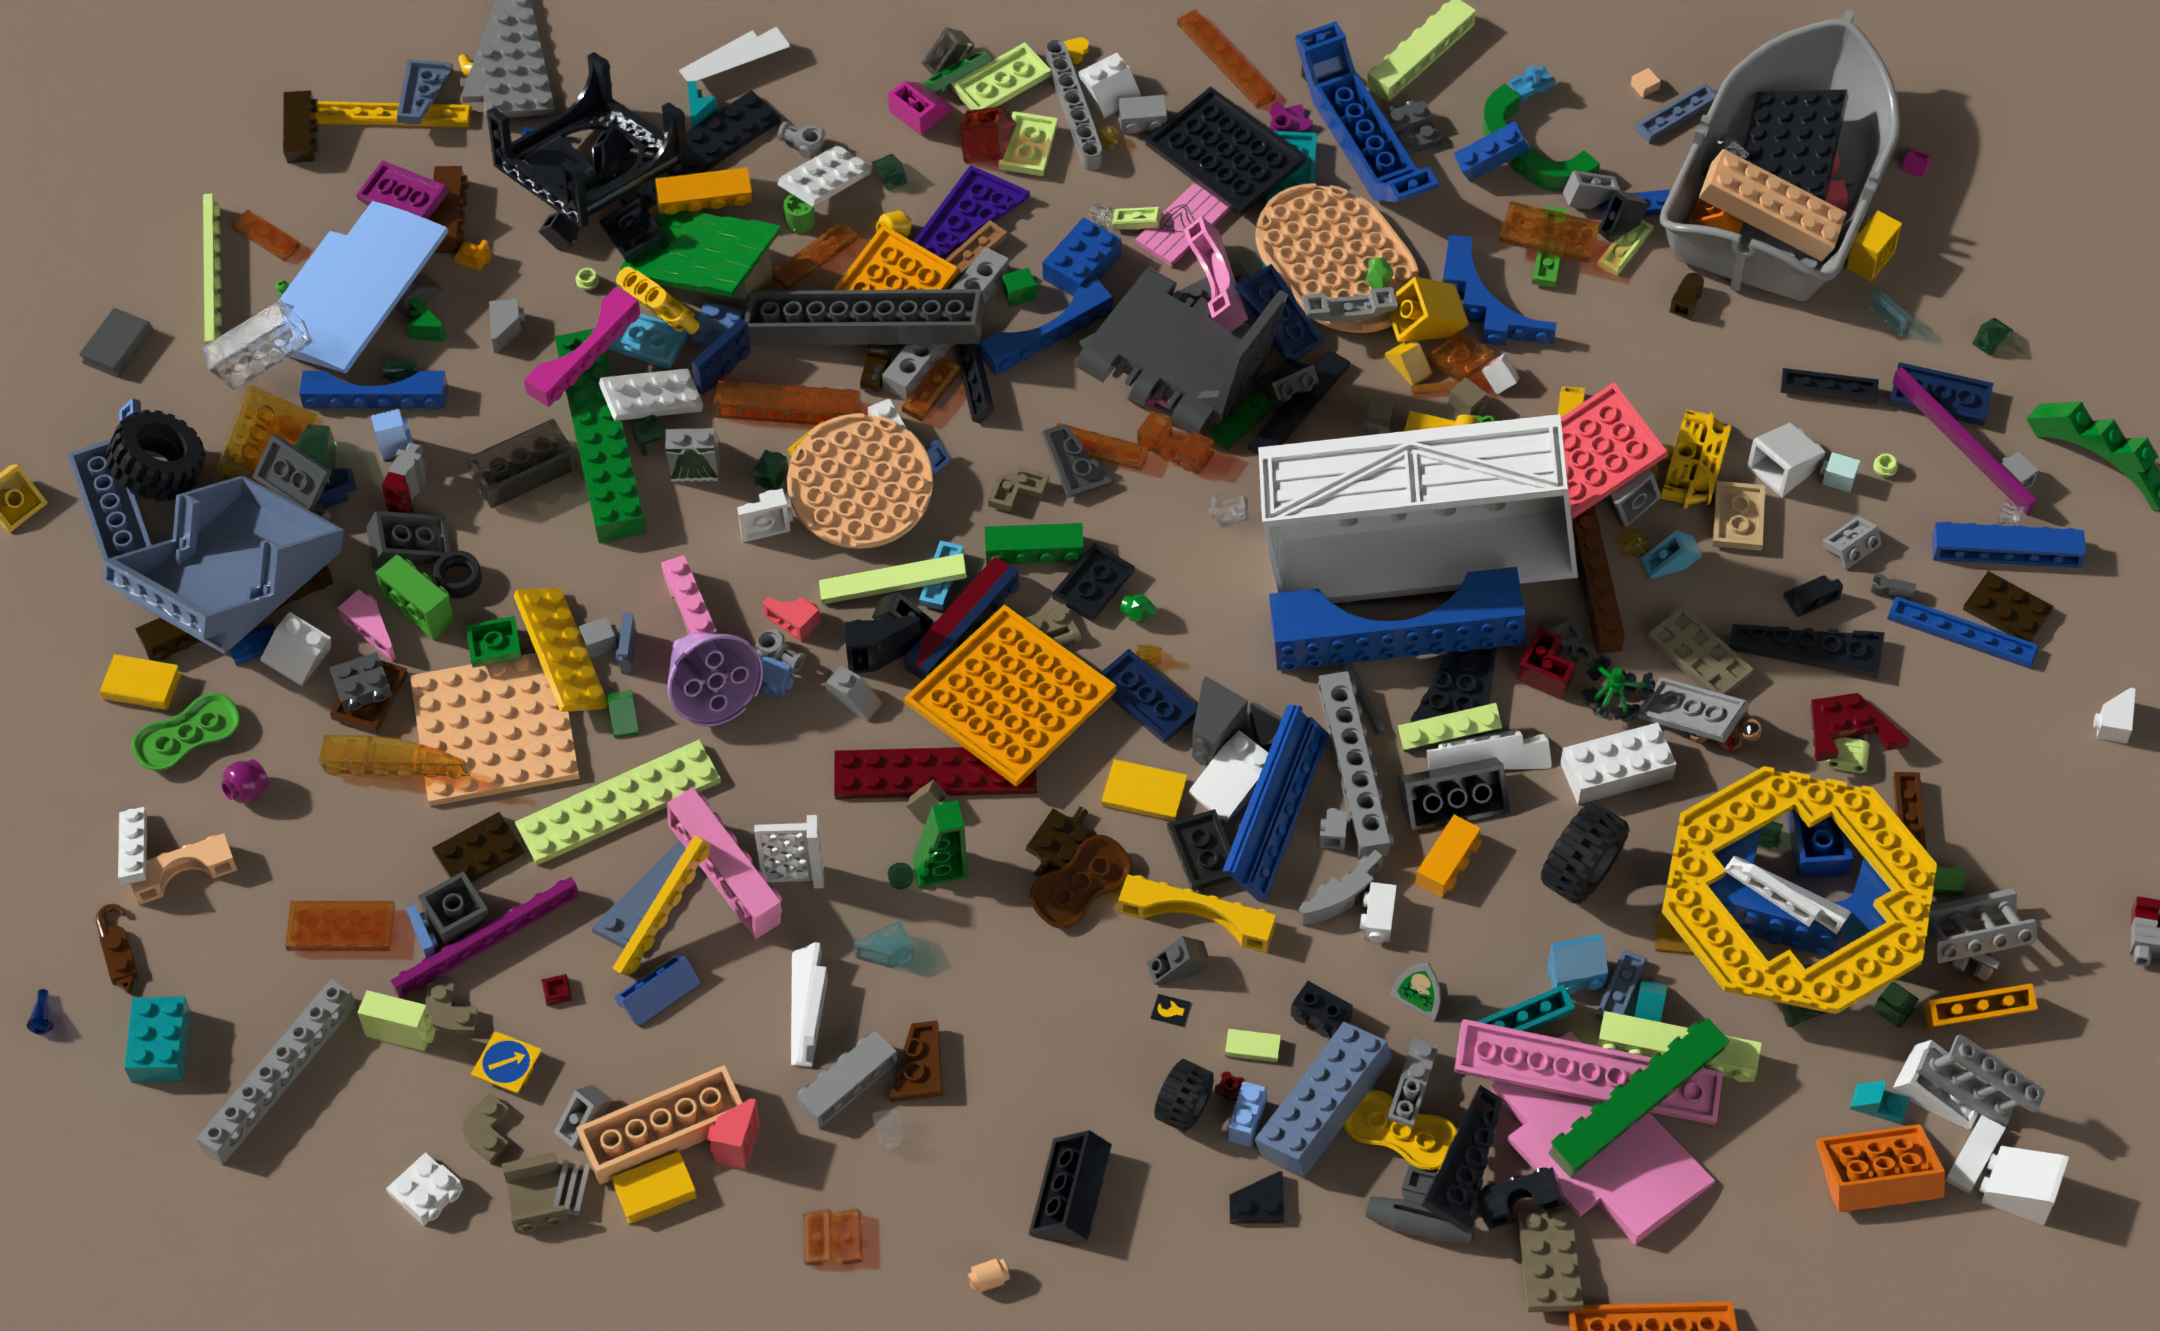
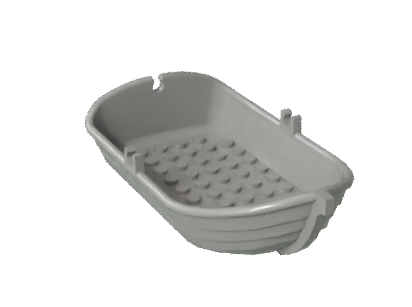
M1846 9L1842 19H1829L1788 31L1766 42L1734 67L1723 81L1707 116L1703 115L1701 118V124L1695 131L1690 152L1661 210L1660 223L1665 227L1669 246L1676 260L1732 279L1730 289L1739 292L1743 284H1747L1800 302L1808 300L1826 281L1834 279L1839 274L1896 147L1901 125L1899 104L1893 80L1885 62L1872 43L1852 23L1855 11ZM1847 89L1849 96L1837 146L1839 170L1837 176H1831L1830 180L1844 179L1848 195L1847 213L1835 248L1823 261L1794 248L1746 222L1743 223L1739 233L1710 226L1687 224L1699 199L1712 161L1723 149L1742 157L1757 92Z

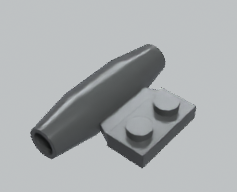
M1413 1166L1408 1167L1402 1186L1403 1199L1371 1196L1366 1210V1218L1399 1232L1438 1242L1472 1244L1476 1230V1223L1473 1222L1470 1231L1465 1233L1421 1206L1437 1172Z

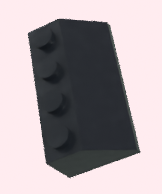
M1496 757L1398 776L1401 801L1411 832L1446 826L1453 815L1466 821L1510 813L1504 765Z
M1091 1130L1053 1139L1029 1230L1030 1236L1069 1245L1088 1241L1100 1190L1103 1185L1106 1166L1109 1161L1111 1143Z

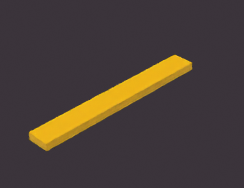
M318 101L319 112L315 113V119L318 120V124L470 127L472 107L471 105L432 104L421 124L397 123L399 103Z

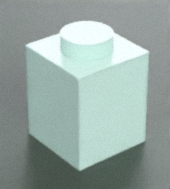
M1832 452L1829 461L1824 460L1820 474L1824 475L1822 485L1850 493L1860 460Z

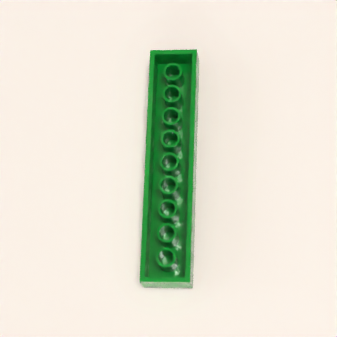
M595 328L554 336L558 357H564L576 350L588 339ZM607 352L601 354L594 361L591 368L585 370L579 376L577 382L566 389L598 543L646 533L622 420L614 421L599 386L601 377L612 376Z

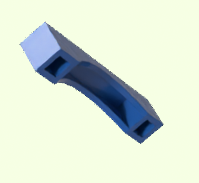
M1096 278L1079 287L1069 306L1049 323L1027 331L998 332L981 341L979 347L982 360L995 376L1001 372L1008 371L1019 362L1028 360L1037 352L1048 349L1055 342L1066 339L1073 332L1086 328L1093 321L1107 316L1113 311V296Z
M302 371L299 395L303 408L436 409L446 407L448 383L445 371H420L400 382L382 386H361L347 383L332 376L327 371Z

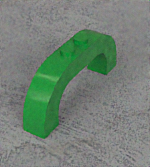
M1505 83L1494 90L1485 103L1482 123L1484 137L1506 126L1505 121L1519 111L1520 95ZM1531 146V150L1507 162L1516 173H1520L1532 184L1546 190L1558 192L1564 191L1573 170L1599 174L1600 163L1585 150L1572 159L1552 161L1543 157Z

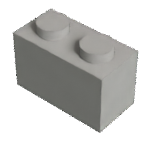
M1164 95L1119 98L1121 134L1155 132L1167 122Z

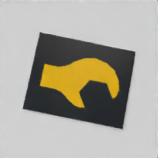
M1158 994L1150 1019L1183 1027L1191 1002Z

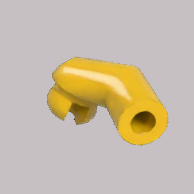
M462 54L458 57L463 74L468 77L473 62L470 61L467 54Z

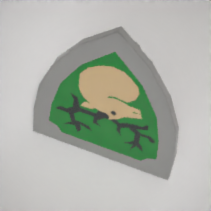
M1430 963L1418 964L1406 969L1395 981L1390 996L1435 1021L1440 1008L1441 992L1437 976Z

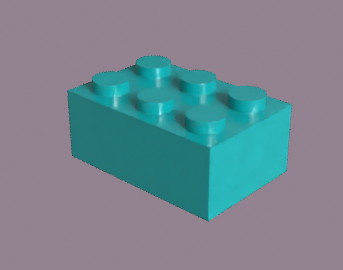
M185 996L132 998L124 1066L130 1082L184 1081L191 1009Z

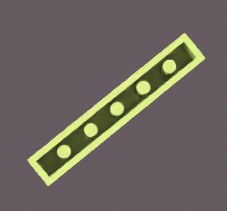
M1451 0L1444 3L1440 11L1435 15H1431L1421 28L1415 29L1412 35L1406 41H1402L1393 53L1387 54L1377 67H1373L1369 71L1367 89L1389 103L1475 25L1476 10L1461 0Z
M1604 1011L1598 1047L1653 1057L1658 1052L1663 1055L1669 1050L1667 1046L1676 1037L1679 1036L1682 1039L1688 1034V1028ZM1726 1036L1730 1040L1726 1049L1703 1068L1721 1071L1723 1076L1734 1078L1739 1082H1754L1762 1043Z

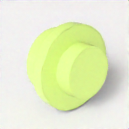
M583 268L576 276V284L582 290L594 289L599 284V276L593 269Z
M1885 453L1874 460L1873 468L1878 475L1890 477L1897 472L1898 463L1893 455Z

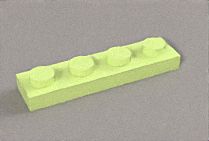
M1496 703L1398 725L1403 751L1502 728Z

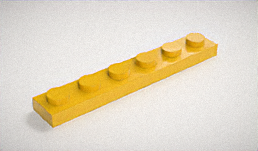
M694 835L614 964V970L629 977L637 971L641 964L640 959L645 951L652 947L656 933L667 923L669 912L680 902L682 891L686 885L693 881L696 875L695 870L700 862H703L708 857L709 848L712 845L710 842Z

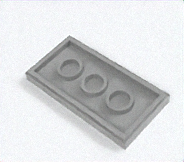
M1661 677L1655 685L1654 693L1650 695L1648 700L1645 699L1640 706V713L1637 716L1639 719L1725 742L1749 705L1747 700Z

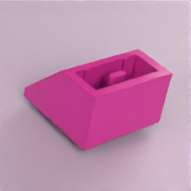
M903 81L888 93L889 112L920 135H923L953 111V107L922 83Z

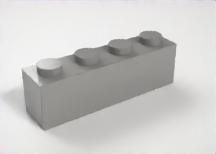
M876 1031L869 1036L862 1037L854 1049L843 1053L835 1065L830 1069H824L816 1081L811 1085L804 1086L799 1091L798 1096H796L798 1109L820 1129L898 1063L896 1050Z

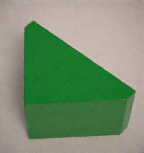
M632 690L608 693V706L614 738L639 734Z

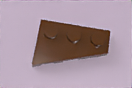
M937 1020L912 1023L904 1046L903 1059L896 1073V1082L889 1096L891 1102L943 1096L939 1023Z

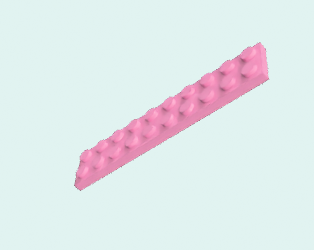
M1463 1019L1454 1072L1598 1102L1602 1100L1605 1103L1611 1098L1609 1095L1611 1091L1620 1084L1623 1086L1630 1082L1629 1077L1639 1068L1645 1070L1650 1066L1648 1062L1652 1057ZM1702 1068L1650 1112L1715 1125L1718 1118L1723 1072Z

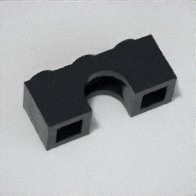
M1553 1167L1539 1168L1526 1176H1513L1507 1182L1500 1184L1492 1183L1485 1185L1479 1191L1478 1203L1483 1221L1488 1229L1515 1222L1513 1207L1522 1198L1533 1199L1535 1206L1541 1214L1566 1206L1559 1177Z

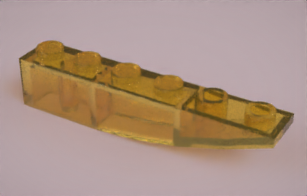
M324 735L319 763L325 772L334 776L340 774H353L356 776L376 774L382 777L388 775H401L403 777L424 775L430 778L436 776L460 778L461 776L471 775L470 769L461 758L420 743L380 736Z

